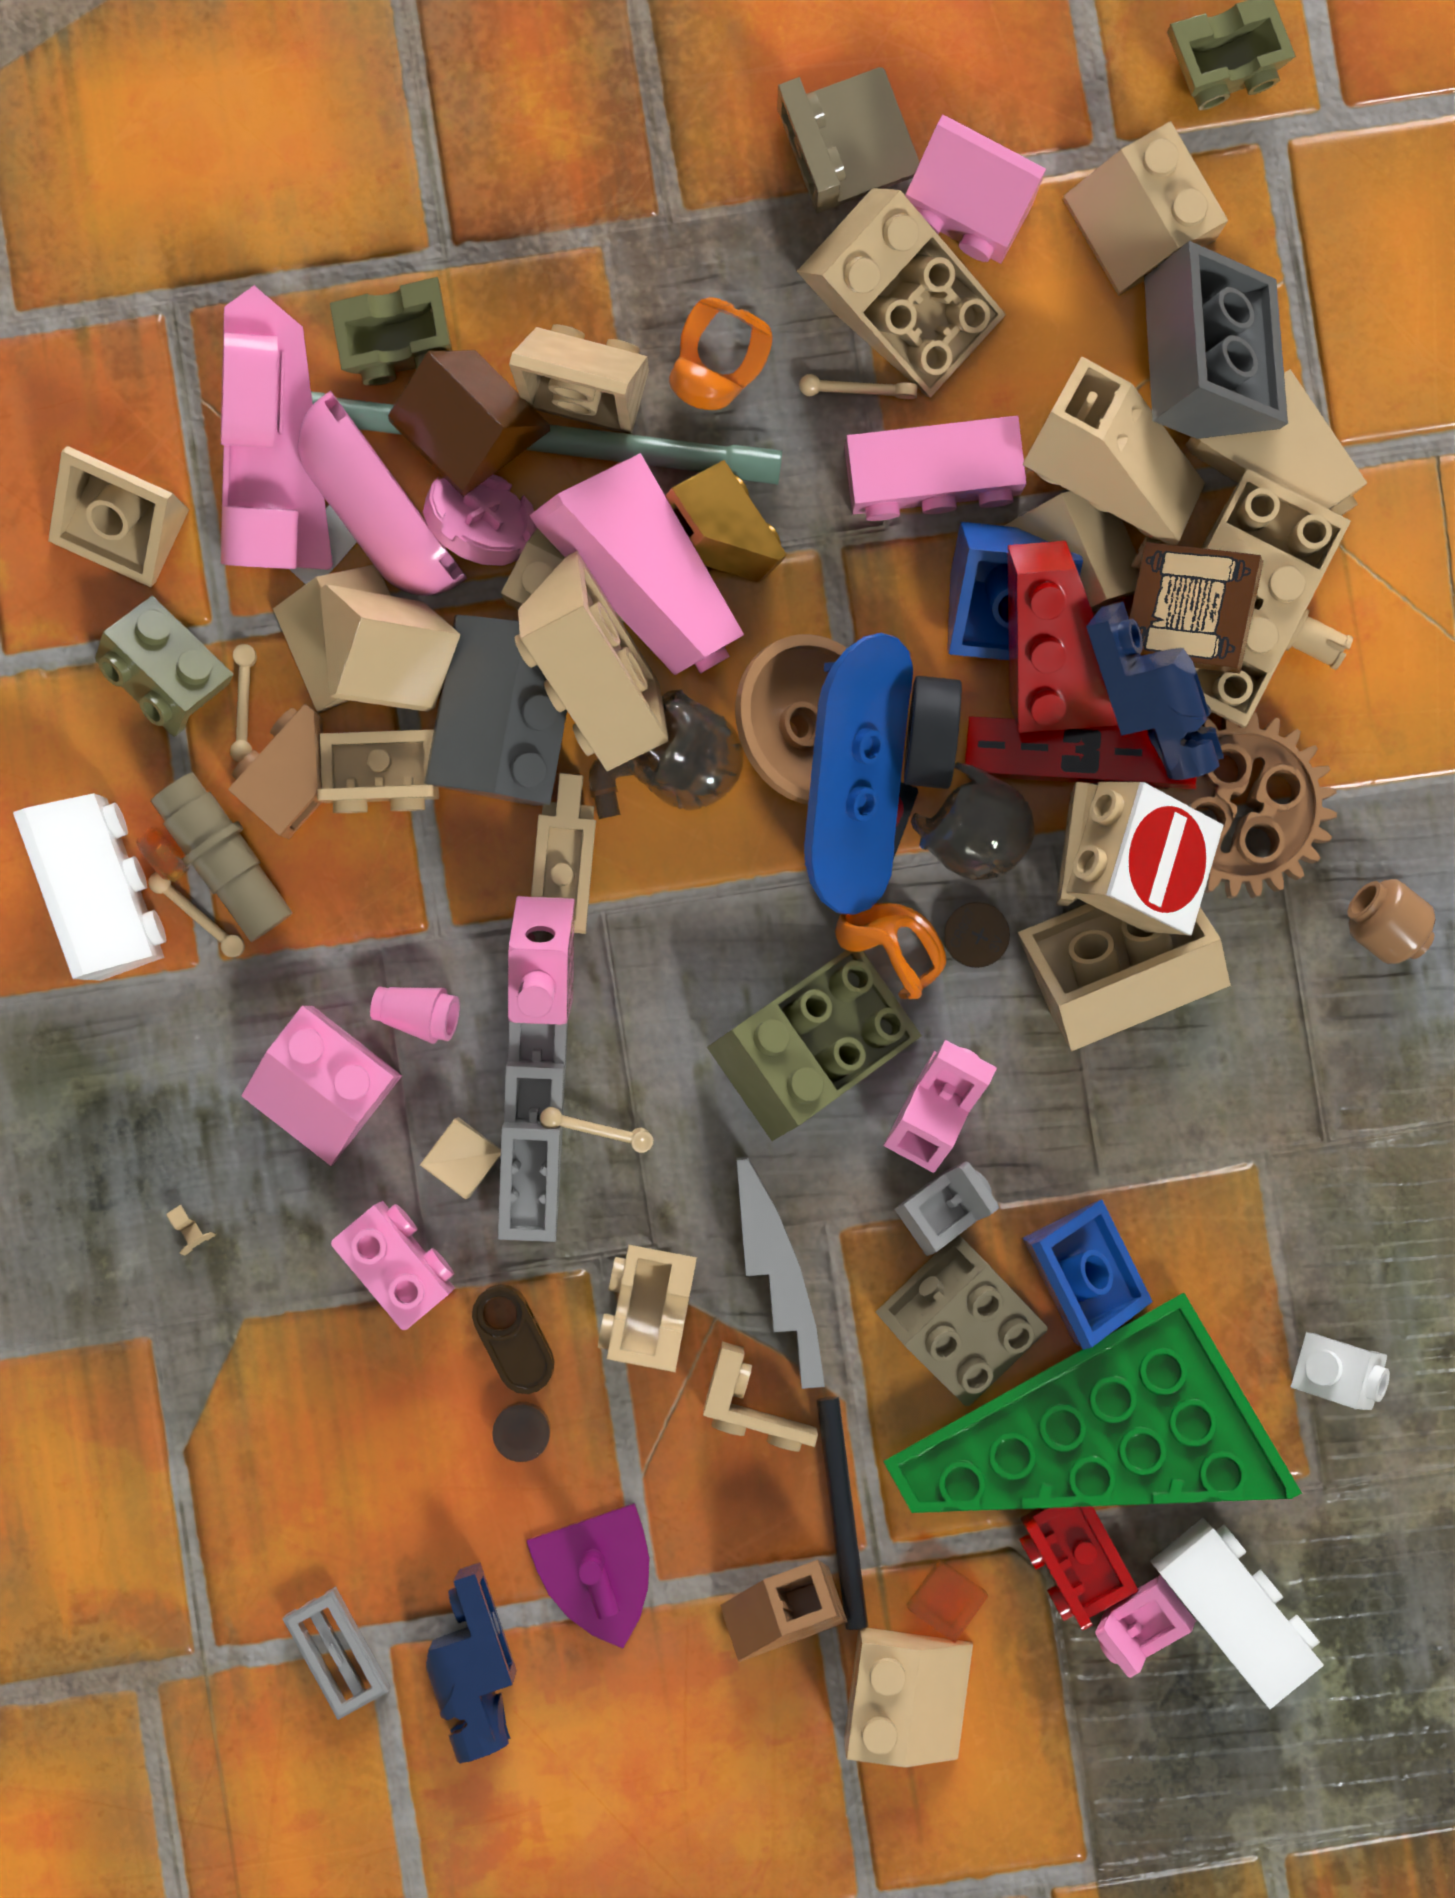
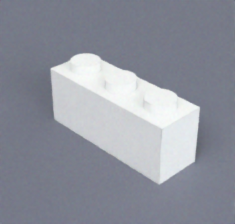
M1202 1518L1150 1560V1562L1267 1707L1271 1709L1324 1666L1311 1650L1320 1642L1298 1615H1295L1288 1621L1275 1604L1283 1596L1261 1569L1251 1576L1239 1561V1558L1246 1553V1550L1229 1529L1222 1525L1215 1531Z

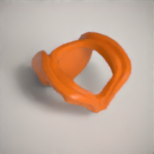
M714 297L701 299L690 312L683 327L680 341V356L676 360L669 376L671 389L682 401L693 407L704 410L725 408L764 368L773 342L771 328L766 322L749 311L736 309L732 303ZM718 312L731 315L752 327L746 356L740 367L731 374H721L710 370L702 363L698 354L700 337Z
M875 903L871 909L855 915L841 914L838 919L835 936L841 948L852 952H861L877 945H883L895 972L904 986L898 993L901 999L918 1000L922 996L923 989L931 984L945 968L946 953L936 930L922 914L912 908L894 903ZM901 927H908L917 935L932 961L933 967L920 977L917 976L902 955L897 937V932Z

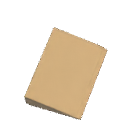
M66 446L61 452L48 541L146 586L152 587L157 581L189 509L173 493Z
M1071 491L1061 493L1004 525L1017 527L1048 542L1066 541L1071 552L1082 556L1083 564L1080 579L1092 612L1135 594L1140 569L1130 567L1137 553L1122 519L1110 512H1103L1094 508L1086 499Z
M374 565L317 576L273 608L316 711L319 714L350 701L329 697L320 588L327 584L391 596L383 576Z
M327 584L321 587L320 596L329 697L426 712L434 709L461 634L423 601Z

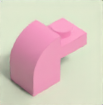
M945 1040L939 1050L933 1052L901 1108L884 1146L934 1173L953 1148L970 1110L989 1086L997 1067L980 1059L971 1050L958 1047Z

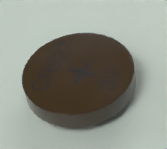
M982 902L968 903L957 908L948 918L944 928V943L951 957L958 963L971 968L986 967L998 961L1007 950L1010 941L1009 925L1004 915L992 905Z

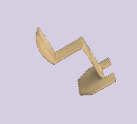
M182 1205L167 1213L172 1226L176 1230L181 1231L188 1243L179 1252L184 1256L193 1251V1248L203 1241H208L216 1235L213 1232L203 1235L196 1222L189 1219Z

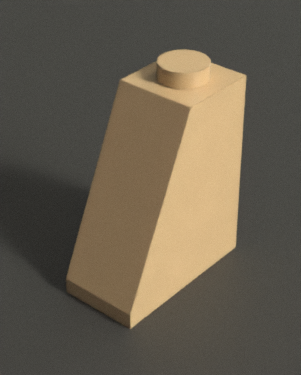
M1291 369L1284 373L1288 416L1287 425L1277 430L1201 439L1191 437L1185 444L1193 456L1239 483L1244 472L1250 469L1341 516L1358 505L1353 495L1367 484Z

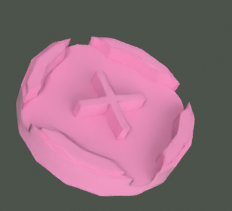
M494 474L464 497L445 478L439 480L437 478L431 484L425 498L423 514L429 530L438 541L458 556L482 565L503 566L518 561L527 541L537 529L530 517V514L534 512L532 504L524 495L519 500L516 495L510 492L512 485Z

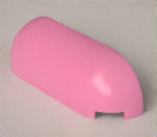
M331 390L317 400L306 413L300 427L298 446L302 465L312 482L379 573L396 588L410 594L422 596L447 592L467 579L466 575L447 549L429 530L423 516Z

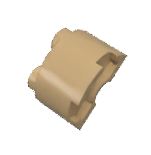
M628 1245L626 1259L615 1257L609 1291L619 1293L616 1314L604 1313L598 1341V1348L608 1350V1360L671 1372L676 1371L697 1257Z

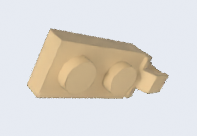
M560 773L557 802L543 805L542 815H538L531 897L575 899L574 933L586 934L596 820H594L595 806L581 805L583 775Z

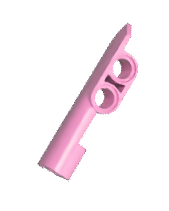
M255 285L224 307L221 445H224L221 564L284 569H296L298 567L329 570L332 568L333 563L325 500L306 473L301 462L298 446L301 424L306 413L313 405L303 326Z

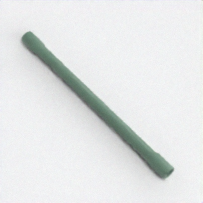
M311 391L312 404L324 396L325 393ZM337 398L358 429L401 434L388 419V414L392 410L393 404ZM550 424V432L526 449L528 451L623 462L641 453L648 466L702 472L725 460L733 474L741 480L776 485L779 483L783 451L735 444L720 446Z

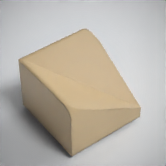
M458 1117L449 1125L420 1166L460 1196L468 1199L500 1158L501 1149Z

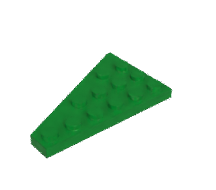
M1185 1293L1178 1295L1114 1331L1093 1347L1080 1350L883 1461L911 1513L1293 1499L1302 1494Z

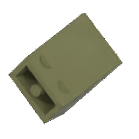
M845 950L707 1046V1049L768 1137L773 1141L800 1126L922 1035L863 951L852 952Z

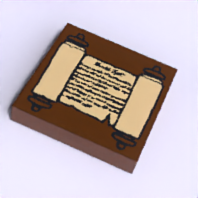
M1145 542L1129 618L1137 622L1141 631L1143 648L1140 655L1184 648L1193 661L1195 668L1240 674L1264 562L1261 555Z

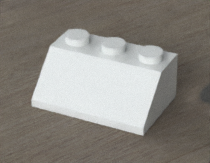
M92 793L23 808L13 812L73 979L102 981L165 958L160 944L167 941L165 930L155 910L148 912L141 893V890L147 888L146 877L138 859L135 856L128 857L121 838L128 835V829L124 816L116 803L109 804L107 798Z

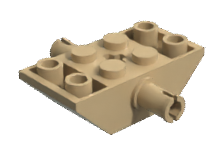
M1250 469L1244 472L1201 547L1261 555L1264 561L1241 673L1195 668L1206 703L1209 705L1211 712L1243 728L1247 726L1285 650L1288 651L1292 646L1336 670L1347 655L1344 653V650L1350 649L1353 642L1352 636L1344 635L1309 617V610L1306 609L1351 520ZM1146 536L1138 549L1139 553L1135 555L1130 567L1140 569L1145 542L1165 543Z

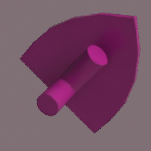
M635 1503L527 1540L535 1568L548 1595L563 1613L592 1636L620 1648H624L640 1619L649 1584L650 1557L644 1529Z

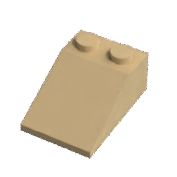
M556 324L552 325L551 331L536 327L512 352L509 366L519 397L525 399L535 410L625 434H632L649 372L648 357L639 354V347L617 339H608L606 345L584 340L585 334L569 326Z

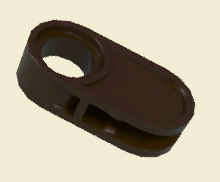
M502 1284L487 1288L478 1296L473 1305L472 1319L474 1326L505 1385L516 1393L531 1394L538 1392L547 1385L554 1372L555 1360L552 1350L525 1297L519 1290L510 1285ZM505 1297L515 1305L517 1312L516 1320L510 1327L499 1329L491 1326L486 1321L484 1309L486 1303L491 1298Z

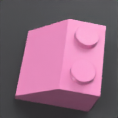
M942 114L905 196L937 234L941 232L960 242L959 248L965 254L981 262H988L989 259H992L1002 264L1033 206L1046 168Z
M302 1006L266 1051L241 1096L327 1164L333 1166L402 1075L314 1006Z

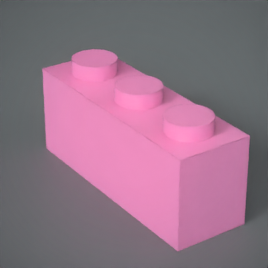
M1018 416L847 435L844 450L852 515L866 513V520L868 521L893 519L900 516V509L922 507L923 514L947 513L957 509V502L979 500V507L981 508L1005 506L1013 503V496L1021 495L1027 484L1025 467L1022 465L1024 459Z

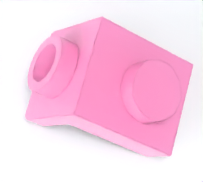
M1161 1575L1139 1587L1138 1592L1107 1608L1095 1631L1105 1656L1112 1663L1118 1664L1129 1678L1141 1672L1147 1657L1191 1633L1196 1622Z

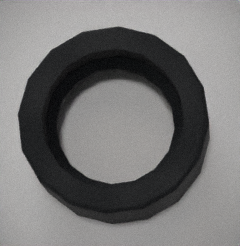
M927 676L915 677L906 741L905 785L948 789L951 786L960 724L962 698L960 680Z

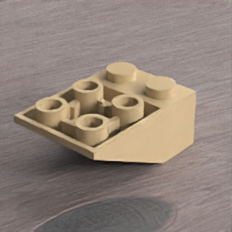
M872 188L797 270L798 274L834 314L911 383L916 384L923 394L930 398L1006 315L901 190Z
M1082 356L1022 464L1036 472L1044 481L1066 488L1086 499L1094 508L1103 512H1110L1134 525L1145 536L1161 540L1170 545H1177L1205 484L1164 426L1152 421V410L1133 384Z

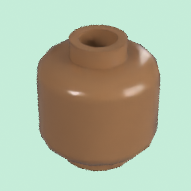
M1397 879L1384 880L1380 883L1372 881L1366 884L1357 892L1349 904L1347 913L1348 917H1350V935L1384 963L1397 964L1409 958L1417 959L1430 948L1434 941L1433 928L1436 921L1434 908Z

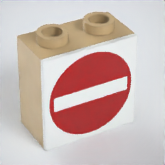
M1099 782L1094 799L1090 805V813L1079 850L1073 862V870L1066 893L1145 932L1192 935L1224 825L1145 782Z

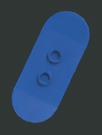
M884 633L865 636L846 648L836 662L824 663V671L829 673L822 686L818 701L804 842L805 866L810 884L821 902L836 913L855 915L871 909L883 896L892 876L894 840L908 708L912 690L913 665L909 650L897 637Z

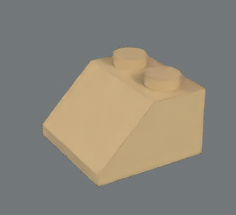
M1171 121L1120 149L1062 198L1118 296L1144 282V276L1188 241L1202 247L1216 241L1228 222L1225 213Z
M873 1628L859 1629L844 1733L847 1760L897 1767H911L958 1759L973 1643Z

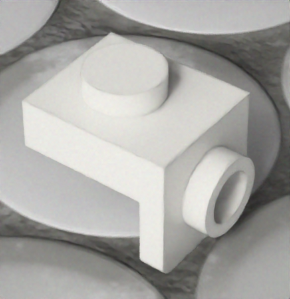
M1306 1332L1291 1388L1354 1409L1372 1410L1375 1401L1380 1402L1388 1387L1390 1372L1389 1369L1384 1368L1387 1355Z

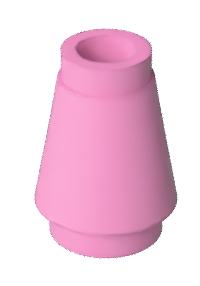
M379 986L372 998L370 1016L372 1020L381 1021L383 1024L435 1044L438 1039L449 1041L452 1038L458 1023L460 1002L457 996L448 995L445 988H385Z

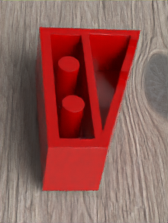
M1066 541L1008 545L1009 703L1018 733L1118 725L1086 628L1094 614Z

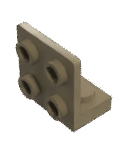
M878 67L808 94L805 92L800 77L778 85L777 110L816 214L865 196L872 188L884 189L914 177L920 162L887 74L883 68Z
M960 1235L940 1249L875 1312L903 1345L965 1406H970L1048 1329L1045 1323Z

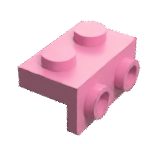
M384 1201L373 1205L332 1240L331 1245L400 1329L407 1330L455 1289L454 1285L449 1281L454 1272L446 1260L434 1248H431L427 1253L412 1236L417 1231L416 1225L400 1206L394 1204L389 1208Z

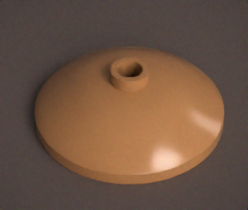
M810 634L789 636L761 650L746 667L738 685L735 702V719L739 739L755 771L778 793L807 805L809 802L818 701L822 686L829 673L824 671V663L836 662L846 650L845 646L836 641ZM790 722L796 726L797 736L793 733Z

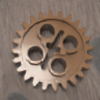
M1255 712L1245 728L1239 727L1237 724L1223 718L1221 731L1208 718L1202 726L1216 729L1223 755L1229 756L1237 764L1238 777L1233 783L1222 782L1212 771L1197 777L1196 789L1164 788L1158 790L1193 809L1198 807L1208 808L1217 817V822L1224 825L1204 892H1212L1220 881L1225 882V893L1227 898L1230 899L1237 897L1241 884H1245L1251 898L1261 896L1263 880H1265L1273 892L1284 889V880L1281 872H1284L1295 881L1301 879L1304 876V872L1298 860L1301 859L1311 864L1318 862L1321 857L1311 846L1312 842L1326 843L1332 838L1327 831L1319 827L1320 822L1329 821L1337 817V812L1322 807V800L1336 794V789L1320 787L1318 779L1326 775L1330 768L1329 766L1312 768L1309 761L1318 750L1316 745L1300 752L1295 746L1301 731L1296 729L1284 738L1279 736L1280 719L1278 718L1270 721L1264 730L1259 729V720ZM1255 759H1261L1263 767L1246 799V805L1252 808L1253 812L1238 820L1232 837L1230 851L1223 853L1220 848L1221 843L1237 813V806L1231 803L1230 799L1238 797L1246 790L1251 776L1252 764ZM1270 776H1280L1290 785L1291 797L1287 804L1276 803L1268 796L1266 784ZM1250 828L1261 829L1270 838L1271 847L1266 857H1256L1247 849L1245 838Z

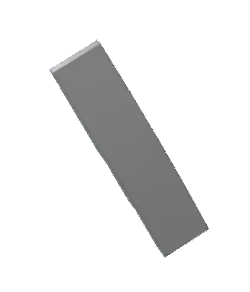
M509 1021L504 1123L501 1134L498 1239L556 1242L563 1127L559 1126L558 1128L551 1129L543 1127L540 1122V1114L544 1109L554 1107L559 1109L561 1114L564 1115L568 1021L562 1025L513 1023Z
M748 1156L736 1157L746 1276L769 1274L774 1332L796 1331L801 1388L825 1387L817 1328L798 1259L778 1210Z

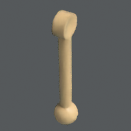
M813 374L803 376L799 382L801 393L809 397L818 394L820 391L895 396L899 399L917 398L918 386L913 383H897L893 385L820 380Z
M240 644L233 651V659L239 665L236 742L230 748V755L236 762H240L252 751L251 745L247 742L250 667L256 663L257 653L248 644Z
M158 871L150 876L148 881L149 888L155 893H164L221 943V950L224 955L235 958L243 953L245 949L243 939L237 935H228L171 885L168 874Z
M548 1107L540 1114L541 1125L545 1128L551 1129L561 1126L630 1143L632 1148L639 1153L647 1152L653 1145V1137L645 1128H637L629 1132L564 1116L559 1109L554 1107Z

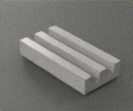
M336 1586L325 1592L324 1595L310 1600L301 1608L294 1609L283 1617L285 1625L338 1720L389 1691L390 1684ZM329 1608L371 1685L370 1688L366 1689L323 1609ZM309 1617L354 1696L347 1701L303 1623Z

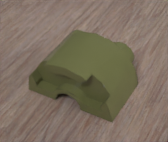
M1247 0L1240 2L1229 10L1213 17H1207V14L1204 13L1172 23L1167 31L1191 96L1195 99L1199 110L1213 108L1226 101L1231 93L1246 88L1248 95H1255L1273 87L1280 81L1277 71L1296 57L1274 0Z
M438 277L401 285L399 290L390 294H364L330 303L341 370L353 374H361L364 385L387 384L396 380V372L415 368L417 370L428 351H452Z

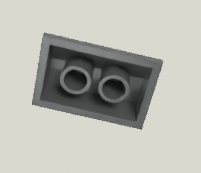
M1188 241L1144 276L1152 421L1196 439L1281 429L1288 424L1277 281L1273 277Z
M455 615L453 628L461 635L441 688L424 784L530 806L550 805L567 710L562 712L556 710L545 690L544 681L547 680L538 665L530 668L519 653L515 643V636L520 634L519 621Z

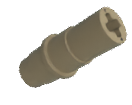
M193 772L174 781L151 799V803L165 821L163 825L186 855L182 859L186 867L193 865L214 895H218L250 942L263 936L293 914L259 864L261 862L240 834L244 829L238 821L232 823L213 794L205 790Z

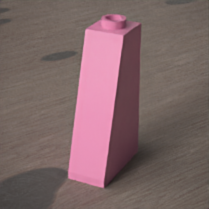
M641 453L558 493L530 514L535 526L564 557L575 551L579 552L615 612L674 675L694 664L701 674L730 657L725 646L742 637L744 633Z

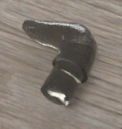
M598 758L593 762L589 770V787L591 798L594 797L599 819L621 815L616 792H618L616 778L642 772L649 766L650 761L647 758H634L609 771L605 770Z

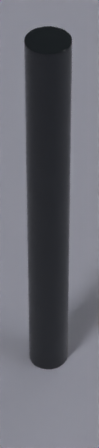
M837 1396L824 1397L816 1401L842 1604L847 1619L845 1627L847 1630H859L868 1627L840 1400Z

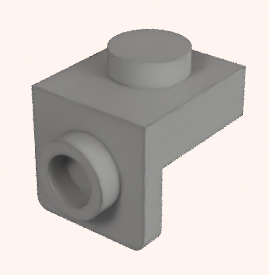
M965 1161L940 1173L894 1208V1210L925 1255L929 1256L938 1252L976 1221L993 1214L999 1209V1205L992 1196L991 1187L986 1178L974 1170L969 1162Z

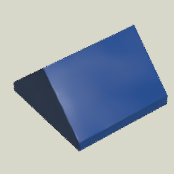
M1102 1199L1022 1238L1072 1340L1083 1350L1096 1345L1153 1302Z

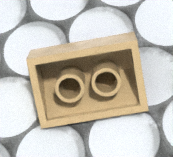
M575 551L567 555L518 609L520 634L515 636V643L525 663L530 668L538 665L547 680L544 681L545 690L558 712L567 710L574 720L573 731L584 753L587 756L595 753L605 770L609 771L668 742L660 683L579 552Z
M1085 904L1018 932L1019 939L1050 1014L1071 1052L1231 986L1221 938L1201 907L1197 914L1192 935L1145 932L1090 904Z

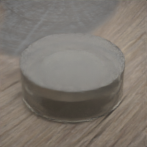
M516 1402L510 1404L500 1412L495 1420L492 1431L493 1441L497 1450L511 1461L527 1462L533 1460L545 1450L551 1436L549 1418L540 1407L533 1403Z

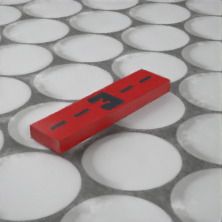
M969 716L964 769L966 776L1094 784L1099 782H1145L1152 787L1196 789L1197 777L1183 780H1173L1167 777L1164 765L1147 735L1148 730L1121 736L1119 726L1116 725L1018 733L1015 720L1012 718Z

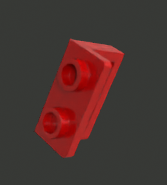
M1093 1506L1037 1508L1020 1518L1028 1534L1019 1538V1541L1035 1570L1044 1565L1049 1570L1056 1585L1047 1589V1592L1063 1621L1074 1616L1078 1625L1084 1631L1093 1626L1089 1618L1139 1591Z

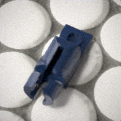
M1124 602L1101 607L1086 628L1121 736L1148 730L1147 735L1159 755L1169 779H1189L1214 771L1220 766L1218 760L1224 759L1216 729L1202 726L1211 714V709L1206 703L1197 671L1184 648H1176L1141 656L1140 653L1143 648L1141 631L1137 622L1134 619L1128 618Z
M481 1562L459 1569L453 1580L455 1588L448 1591L452 1611L457 1622L462 1623L466 1621L468 1627L434 1639L428 1650L426 1671L441 1718L450 1720L455 1717L460 1720L453 1725L450 1730L451 1734L448 1735L459 1764L471 1762L497 1752L509 1744L508 1739H511L506 1726L502 1692L496 1694L495 1691L513 1685L517 1669Z

